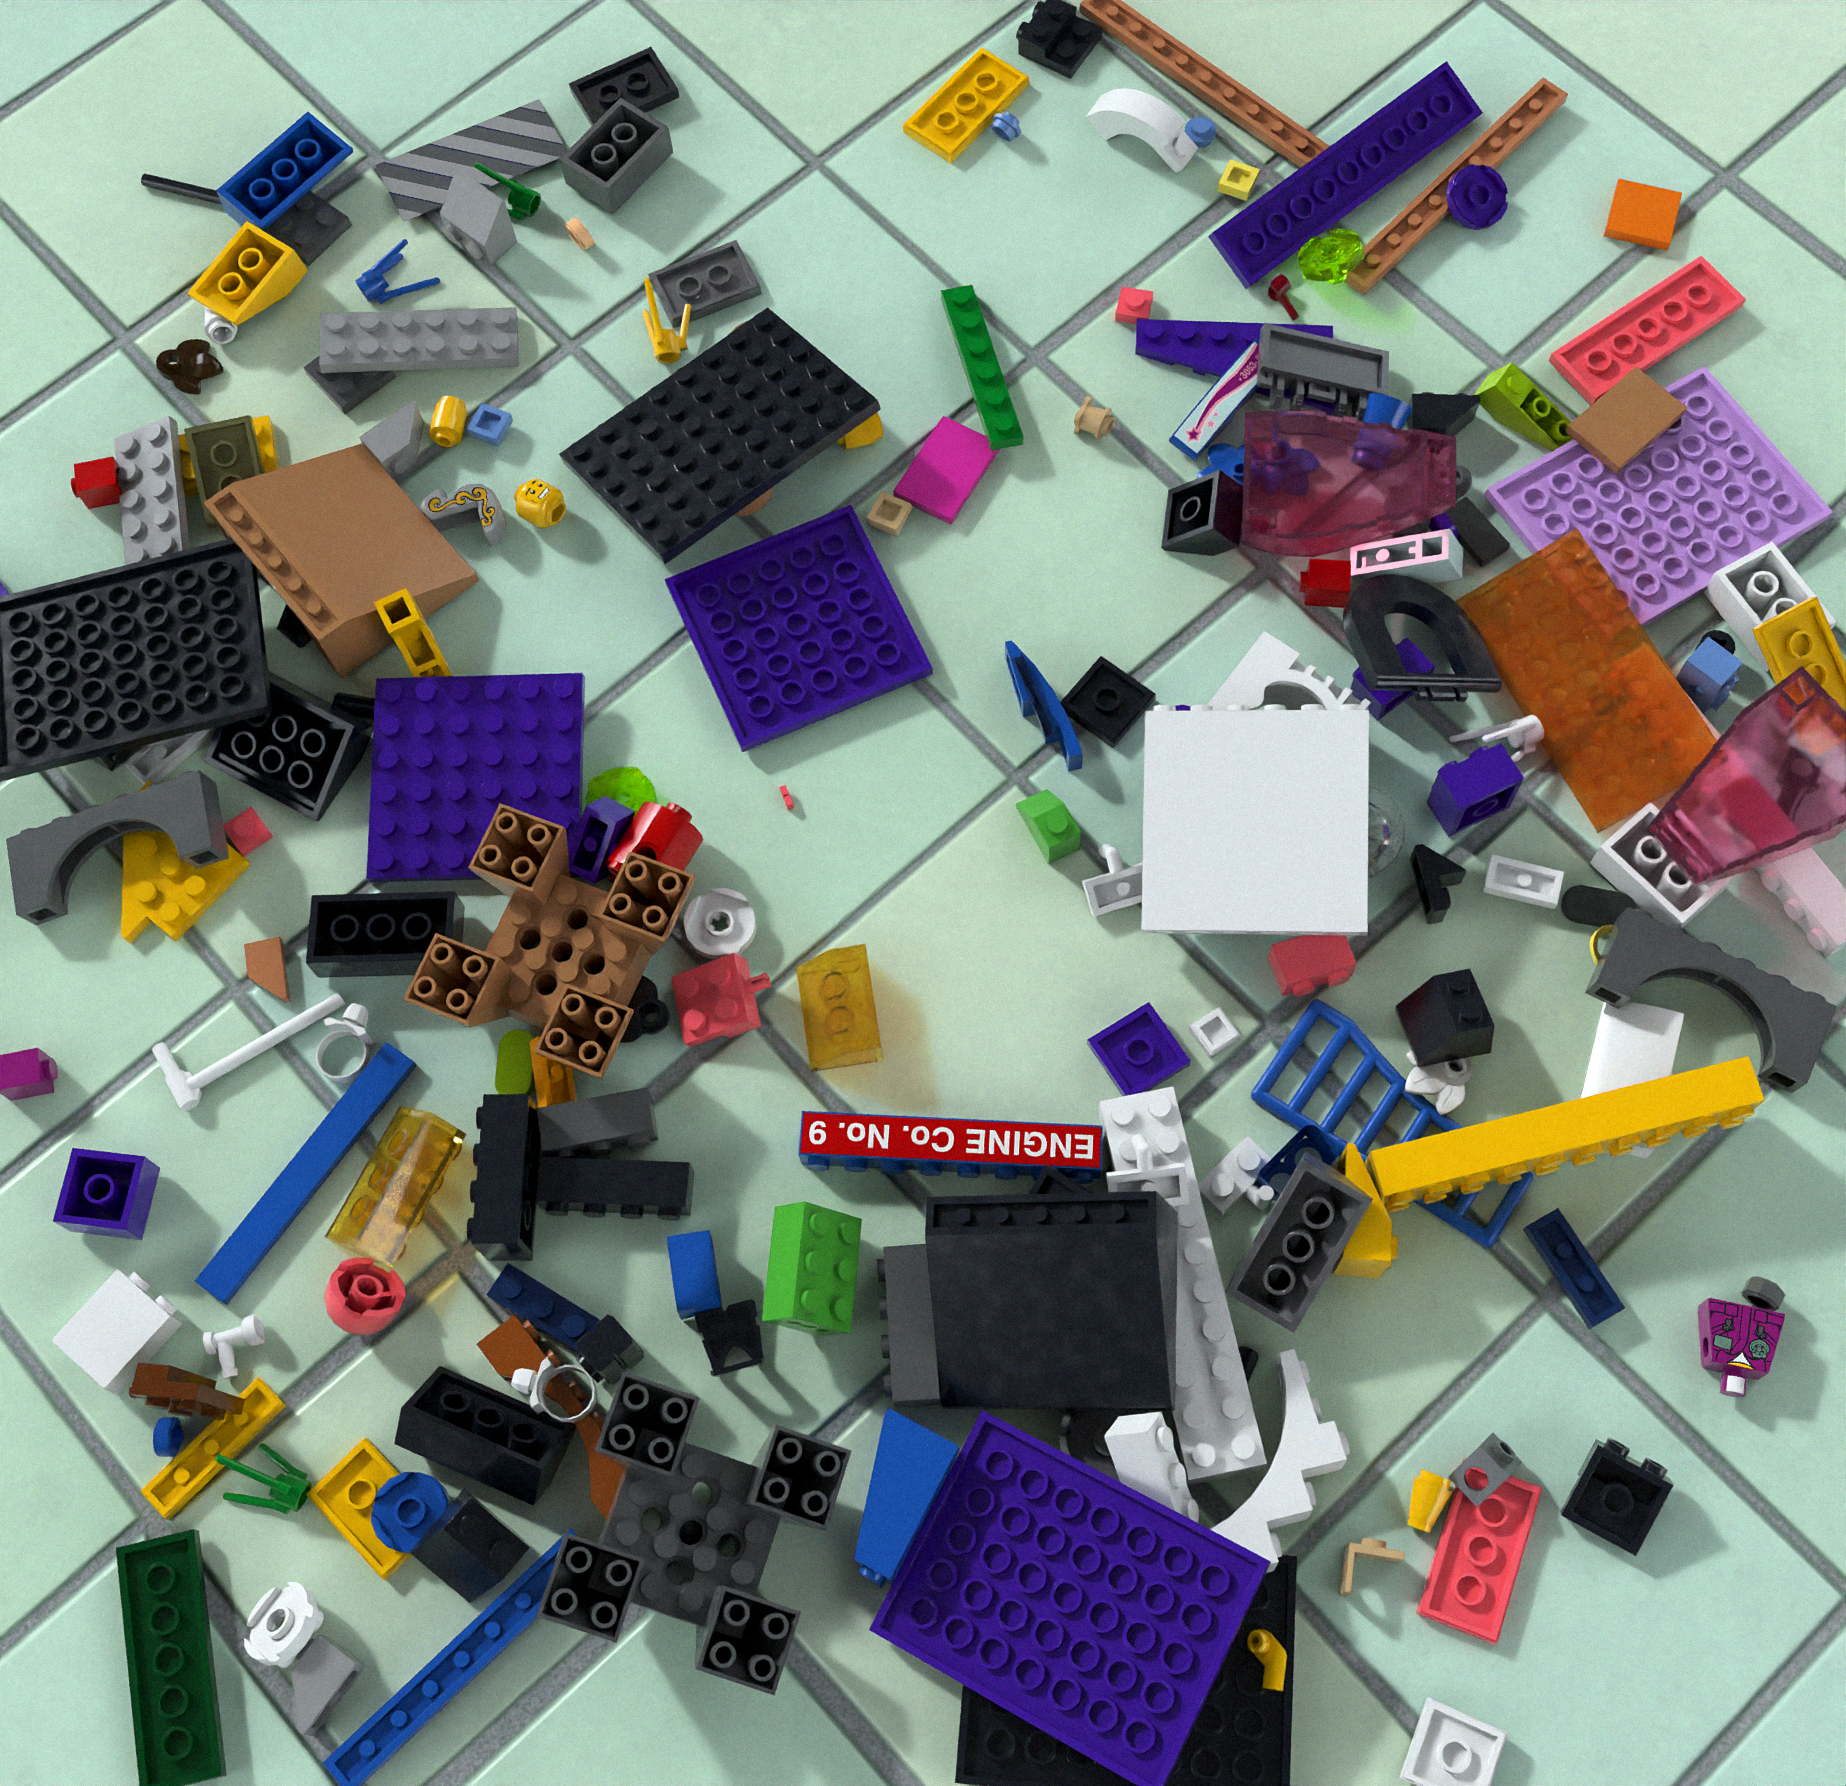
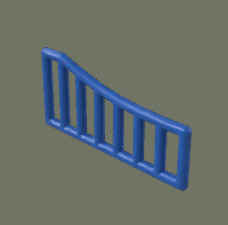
M1319 999L1311 1001L1251 1092L1253 1101L1299 1130L1310 1124L1317 1126L1336 1143L1339 1155L1341 1156L1348 1142L1333 1132L1376 1068L1391 1086L1354 1142L1364 1163L1368 1157L1366 1154L1367 1150L1401 1097L1418 1110L1419 1114L1400 1143L1422 1138L1431 1122L1444 1132L1463 1128L1446 1114L1440 1115L1436 1107L1423 1095L1406 1092V1080L1378 1051L1356 1023ZM1321 1017L1338 1029L1289 1104H1286L1269 1092L1317 1019ZM1350 1038L1365 1057L1319 1125L1301 1112ZM1531 1171L1520 1174L1522 1179L1512 1183L1485 1228L1465 1217L1480 1190L1469 1194H1462L1460 1192L1452 1207L1442 1201L1425 1204L1424 1199H1419L1413 1202L1481 1245L1490 1247L1495 1243L1533 1181V1174Z

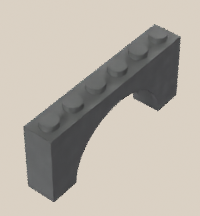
M199 770L187 771L178 778L164 783H153L147 789L133 794L120 795L113 801L102 805L86 807L77 814L55 818L49 824L37 828H27L18 835L6 838L16 915L34 925L68 915L69 892L83 864L92 854L108 842L130 833L155 831L168 834L175 844L179 858L196 869L229 858L216 782Z
M1628 907L1616 919L1585 991L1586 994L1620 1009L1632 998L1639 986L1655 979L1676 977L1707 984L1728 996L1750 1020L1757 1034L1761 1051L1758 1077L1791 1093L1808 1083L1837 1006L1827 1002L1822 995L1816 992L1804 991L1792 985L1783 976L1771 975L1756 968V965L1747 959L1735 958L1723 952L1714 943L1702 942L1687 935V932L1678 926L1666 925L1654 919L1645 910Z

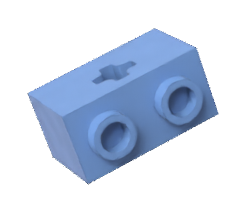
M1707 637L1686 660L1675 680L1705 715L1710 708L1717 711L1730 696L1729 692L1740 680L1736 673L1743 662L1714 640Z

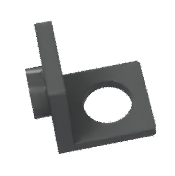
M1492 1433L1449 1475V1479L1478 1507L1511 1476L1522 1461L1515 1455L1507 1443ZM1477 1467L1486 1473L1488 1484L1484 1489H1474L1467 1483L1465 1475L1469 1468Z

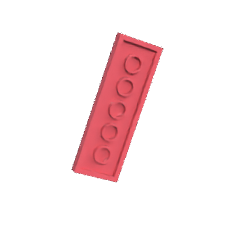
M1700 256L1551 353L1549 362L1592 405L1635 367L1645 372L1742 308L1746 299L1709 262Z

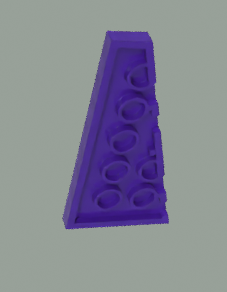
M1137 319L1135 354L1171 366L1176 363L1193 368V373L1205 376V373L1221 377L1255 338L1260 339V330L1264 323ZM1272 324L1333 338V326ZM1304 384L1302 407L1304 404L1321 409L1320 413L1331 416L1333 403L1306 398L1307 385ZM1258 387L1256 393L1270 397V389ZM1284 388V398L1290 399V389Z

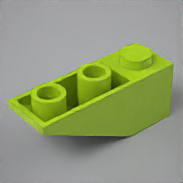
M1513 362L1490 373L1474 394L1480 395L1479 404L1496 421L1550 451H1554L1573 440L1566 433V429L1571 421Z

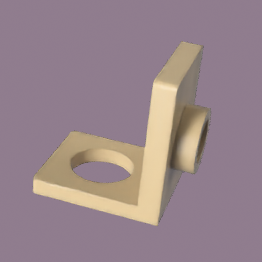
M1362 1538L1361 1544L1349 1542L1344 1546L1340 1596L1346 1597L1351 1594L1354 1557L1398 1564L1404 1560V1551L1387 1549L1386 1542L1377 1539Z

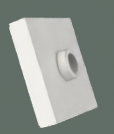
M1426 1698L1399 1779L1414 1786H1491L1508 1732L1436 1700Z

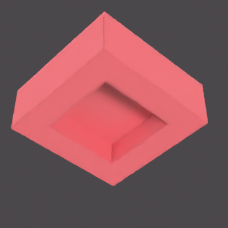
M1121 287L1115 321L1136 324L1137 319H1149L1153 291Z
M249 807L223 824L225 832L243 857L273 837L252 807Z

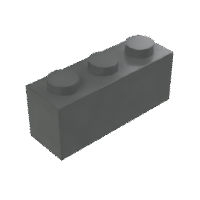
M647 1087L537 1108L541 1147L546 1157L576 1158V1155L591 1153L592 1156H603L612 1153L613 1148L627 1146L629 1149H639L650 1145V1141L659 1140L653 1098Z

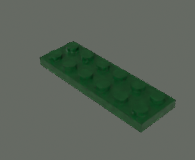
M191 1529L117 1547L116 1556L139 1786H188L225 1777L227 1773L199 1530Z

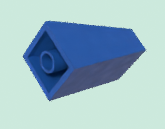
M890 1408L887 1409L883 1419L854 1560L860 1567L858 1573L861 1574V1577L880 1588L883 1587L885 1582L890 1585L893 1584L960 1453V1448L957 1444Z

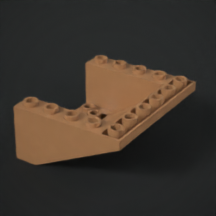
M362 443L231 483L204 502L225 539L232 538L300 619L322 656L341 679L394 642L374 604L375 601L407 588L426 619L479 581L473 569Z

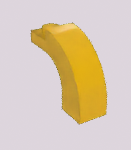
M407 588L374 602L389 635L400 649L414 677L453 676L432 631Z

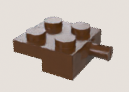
M138 1363L133 1383L129 1387V1396L131 1398L146 1399L144 1406L168 1410L170 1414L184 1417H192L193 1412H201L200 1416L224 1420L225 1413L242 1415L245 1402L243 1398L216 1390L217 1381L171 1365Z

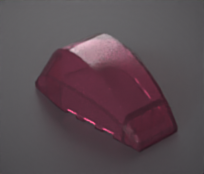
M1315 409L1245 412L1243 545L1261 552L1282 556L1316 557L1396 533L1433 518L1456 506V437L1413 428L1410 431L1392 428V424L1378 422L1377 425L1361 422L1356 417L1343 415V418L1327 415V412Z
M1801 666L1740 712L1732 725L1722 734L1710 752L1695 767L1688 779L1673 794L1647 826L1646 830L1695 886L1760 867L1836 837L1846 829V712Z

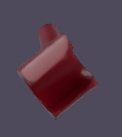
M1280 274L1271 281L1268 295L1274 301L1279 300L1290 318L1295 320L1299 315L1286 295L1291 289V283L1287 277Z

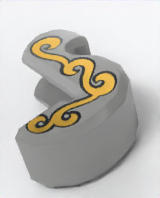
M483 484L462 486L449 498L444 489H438L430 492L423 499L422 511L439 532L481 520L483 531L490 547L500 542L505 533L506 520L500 502L493 490Z

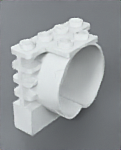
M1264 631L1207 705L1212 706V710H1227L1229 705H1248L1249 710H1258L1261 706L1280 704L1285 705L1288 710H1301L1302 705L1319 704L1324 706V710H1339V705L1358 704L1361 705V710H1368L1371 702L1366 698L1361 702L1351 695L1353 690L1346 687L1342 690L1334 685L1335 679L1328 675L1326 679L1315 672L1317 667L1314 665L1304 666L1297 661L1300 653Z

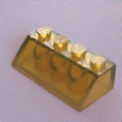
M399 1106L325 1238L365 1258L374 1259V1262L392 1268L394 1263L405 1253L408 1238L413 1229L422 1222L427 1204L432 1195L441 1188L444 1182V1174L450 1163L459 1156L462 1150V1142L467 1134L432 1112Z

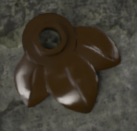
M202 339L183 341L176 349L161 352L156 359L157 370L165 379L173 381L179 391L195 395L201 393V380L223 373V366L216 357L208 353L210 343Z

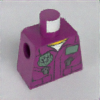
M1708 1298L1698 1305L1701 1365L1704 1369L1722 1373L1721 1394L1731 1397H1745L1747 1378L1759 1380L1769 1373L1785 1314Z

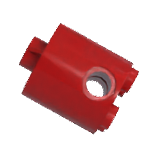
M644 802L605 862L607 869L610 871L607 877L608 880L614 883L629 851L685 871L703 842L702 834L690 823L692 815L675 803L669 802L664 807L653 802Z

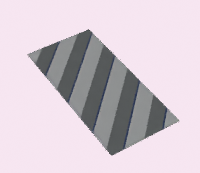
M535 100L377 164L376 168L402 220L407 221L443 205L453 175L458 169L465 172L485 188H488L499 182L474 167L476 162L510 179L561 158L567 152V149L540 100Z

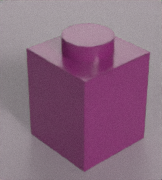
M33 1048L0 1055L1 1095L10 1101L54 1093V1080L58 1076L55 1060L41 1049Z

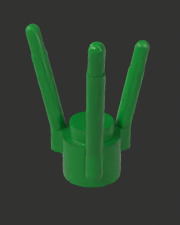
M478 162L474 164L476 169L511 189L508 196V204L512 205L513 209H507L510 217L522 221L524 215L532 217L536 214L541 201L540 193L520 185L511 178L507 179Z
M264 1443L259 1445V1450L284 1470L287 1475L280 1473L274 1479L221 1454L215 1457L218 1463L271 1487L269 1495L274 1497V1500L226 1492L223 1494L224 1500L275 1509L287 1515L290 1510L298 1512L308 1498L306 1494L312 1487V1483L306 1480L308 1474L293 1467Z

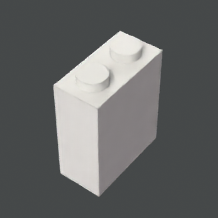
M119 1269L109 1277L51 1340L102 1388L116 1395H119L134 1378L137 1364L148 1363L183 1324L173 1315L178 1309L162 1295L155 1299L147 1292L151 1285L135 1271L129 1276Z

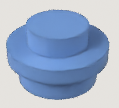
M1008 112L995 114L993 117L994 123L991 128L996 135L1005 141L1011 142L1014 137H1018L1021 134V129L1018 126L1020 122L1015 116Z
M1195 117L1187 122L1185 133L1198 148L1208 146L1215 138L1216 126L1208 118Z

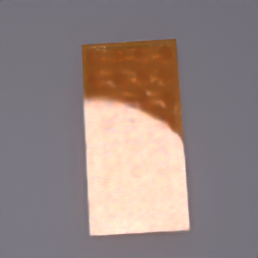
M1577 528L1455 601L1469 615L1477 627L1501 680L1524 717L1535 715L1540 720L1544 729V739L1540 740L1541 744L1597 833L1642 809L1649 802L1652 803L1728 760L1718 741Z

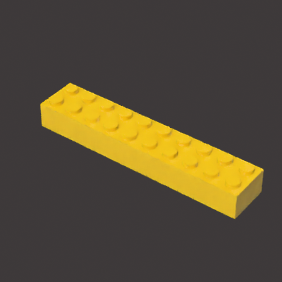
M1749 1056L1372 1150L1364 1164L1384 1207L1387 1209V1213H1393L1409 1208V1202L1424 1199V1203L1429 1204L1447 1198L1446 1193L1460 1189L1462 1194L1477 1192L1484 1189V1183L1498 1180L1499 1185H1505L1522 1179L1520 1174L1535 1170L1536 1176L1545 1175L1559 1169L1558 1165L1572 1161L1573 1166H1581L1595 1161L1596 1155L1609 1152L1610 1157L1621 1156L1632 1152V1146L1646 1142L1648 1148L1670 1142L1669 1137L1683 1133L1685 1138H1692L1707 1133V1128L1713 1125L1720 1124L1722 1129L1732 1128L1745 1123L1744 1118L1754 1115V1109L1765 1099Z

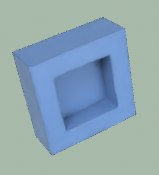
M481 403L467 427V431L470 437L499 447L513 419L510 413Z

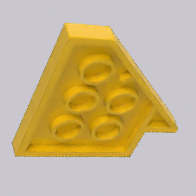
M149 780L139 791L147 789L153 783ZM140 831L124 835L121 936L128 943H131L153 922L176 942L251 864L245 857L227 844L229 858L196 869L179 858L175 844L168 834L155 831Z

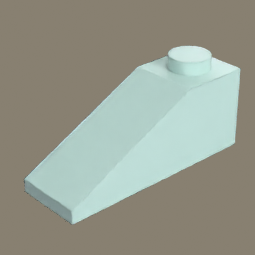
M1450 529L1351 546V579L1367 580L1384 574L1408 576L1428 584L1462 579L1463 548Z

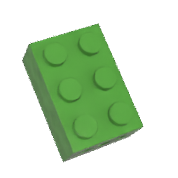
M806 1201L775 1206L762 1314L763 1322L817 1336L851 1333L862 1225L861 1218Z

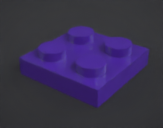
M1150 1002L1087 1039V1045L1122 1096L1150 1091L1190 1066L1191 1062Z

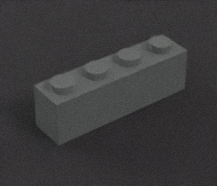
M926 1244L883 1247L884 1258L877 1259L878 1282L886 1283V1296L879 1297L881 1320H888L889 1335H881L883 1359L890 1358L891 1373L884 1374L885 1398L892 1397L894 1408L941 1405Z

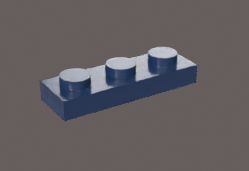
M1559 1208L1523 1229L1589 1330L1625 1309V1306Z
M507 1263L486 1294L496 1303L525 1321L529 1320L533 1326L580 1355L581 1353L576 1348V1342L588 1331L594 1332V1326L600 1321L597 1317Z

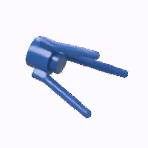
M403 239L371 269L361 274L362 276L356 279L355 282L369 303L377 299L381 305L390 298L438 284L440 279L435 277L385 292L384 289L389 287L383 274L403 259V254L399 252L408 244V241Z

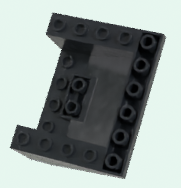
M1157 1191L927 1197L925 1241L942 1407L945 1409L1175 1410L1178 1212Z

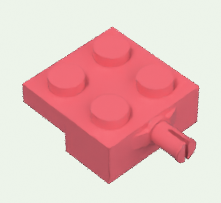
M732 953L671 977L685 1045L693 1047L722 1035L732 1038L761 1027L754 993L770 988L771 982L769 981L771 980L765 972L751 978L747 959Z

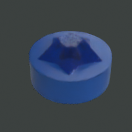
M161 1417L154 1428V1451L158 1457H175L184 1440L181 1422L178 1417Z

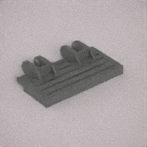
M1264 323L1259 339L1257 386L1270 389V408H1280L1284 399V388L1290 389V412H1300L1304 399V384H1306V398L1333 403V422H1343L1346 416L1347 402L1352 403V426L1361 427L1368 395L1371 393L1388 395L1389 351Z

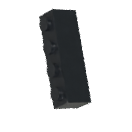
M540 1157L535 1201L542 1210H545L546 1214L552 1216H567L568 1211H581L584 1216L593 1218L605 1217L606 1212L620 1213L621 1217L627 1219H641L643 1214H658L659 1219L675 1221L680 1220V1215L691 1216L694 1170L690 1162Z

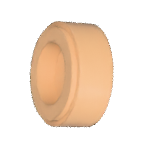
M574 217L565 224L566 231L579 248L586 251L594 244L593 238L577 218Z

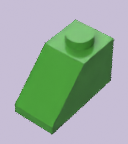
M1048 789L1016 803L1017 810L1048 864L1080 849L1081 831L1066 805Z

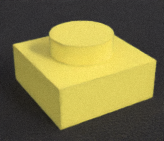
M1230 159L1218 183L1217 191L1247 201L1259 178L1260 169Z

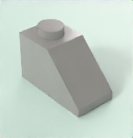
M413 400L359 437L363 446L392 479L399 474L405 473L410 466L417 462L424 421L417 404Z
M318 1635L315 1640L313 1638L308 1640L306 1645L297 1654L296 1659L299 1661L292 1669L297 1730L301 1734L315 1736L366 1666L331 1638Z

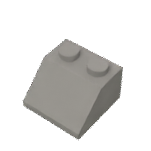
M458 169L453 175L440 211L444 225L443 232L453 243L459 242L466 247L473 258L477 260L481 258L492 266L517 243L505 201Z

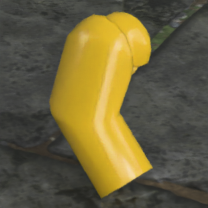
M1264 1629L1254 1630L1247 1637V1646L1265 1666L1262 1688L1283 1691L1287 1661L1286 1650L1269 1631Z

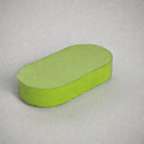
M516 1029L509 1031L500 1040L495 1075V1088L498 1094H529L530 1096L533 1091L534 1074L529 1042L534 1038L525 1030Z

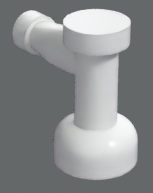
M257 1314L245 1317L240 1327L217 1334L214 1331L204 1333L203 1342L205 1349L209 1355L218 1354V1359L223 1369V1379L239 1375L237 1367H235L233 1344L245 1341L250 1346H257L265 1342L264 1327Z

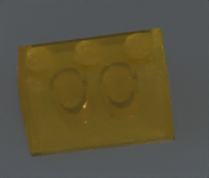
M866 944L829 949L796 967L811 1072L884 1061Z

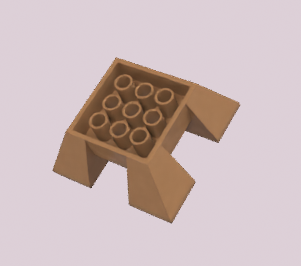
M500 803L468 867L472 872L511 898L485 952L435 933L403 1000L468 1027L509 1016L543 1029V1033L534 1049L536 1054L603 1080L634 1013V1010L629 1008L628 1005L651 956L666 944L696 880V876L629 851L610 892L601 890L570 878L565 827ZM588 921L584 928L577 930L580 923ZM540 941L536 948L530 950L533 943ZM572 953L569 960L561 962L563 954ZM605 965L600 973L593 975L594 970L598 966ZM557 985L553 993L546 995L547 990L551 986Z

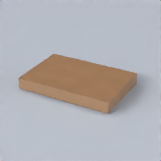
M1635 367L1571 422L1566 429V433L1617 474L1685 414L1687 407L1638 367Z

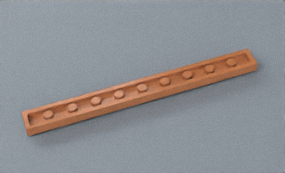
M1083 0L1080 3L1079 13L1103 28V30L1299 168L1330 147L1123 1Z
M1544 77L1541 78L1342 267L1338 278L1364 296L1450 213L1446 194L1448 184L1454 174L1471 164L1478 166L1486 165L1495 170L1566 102L1568 93Z

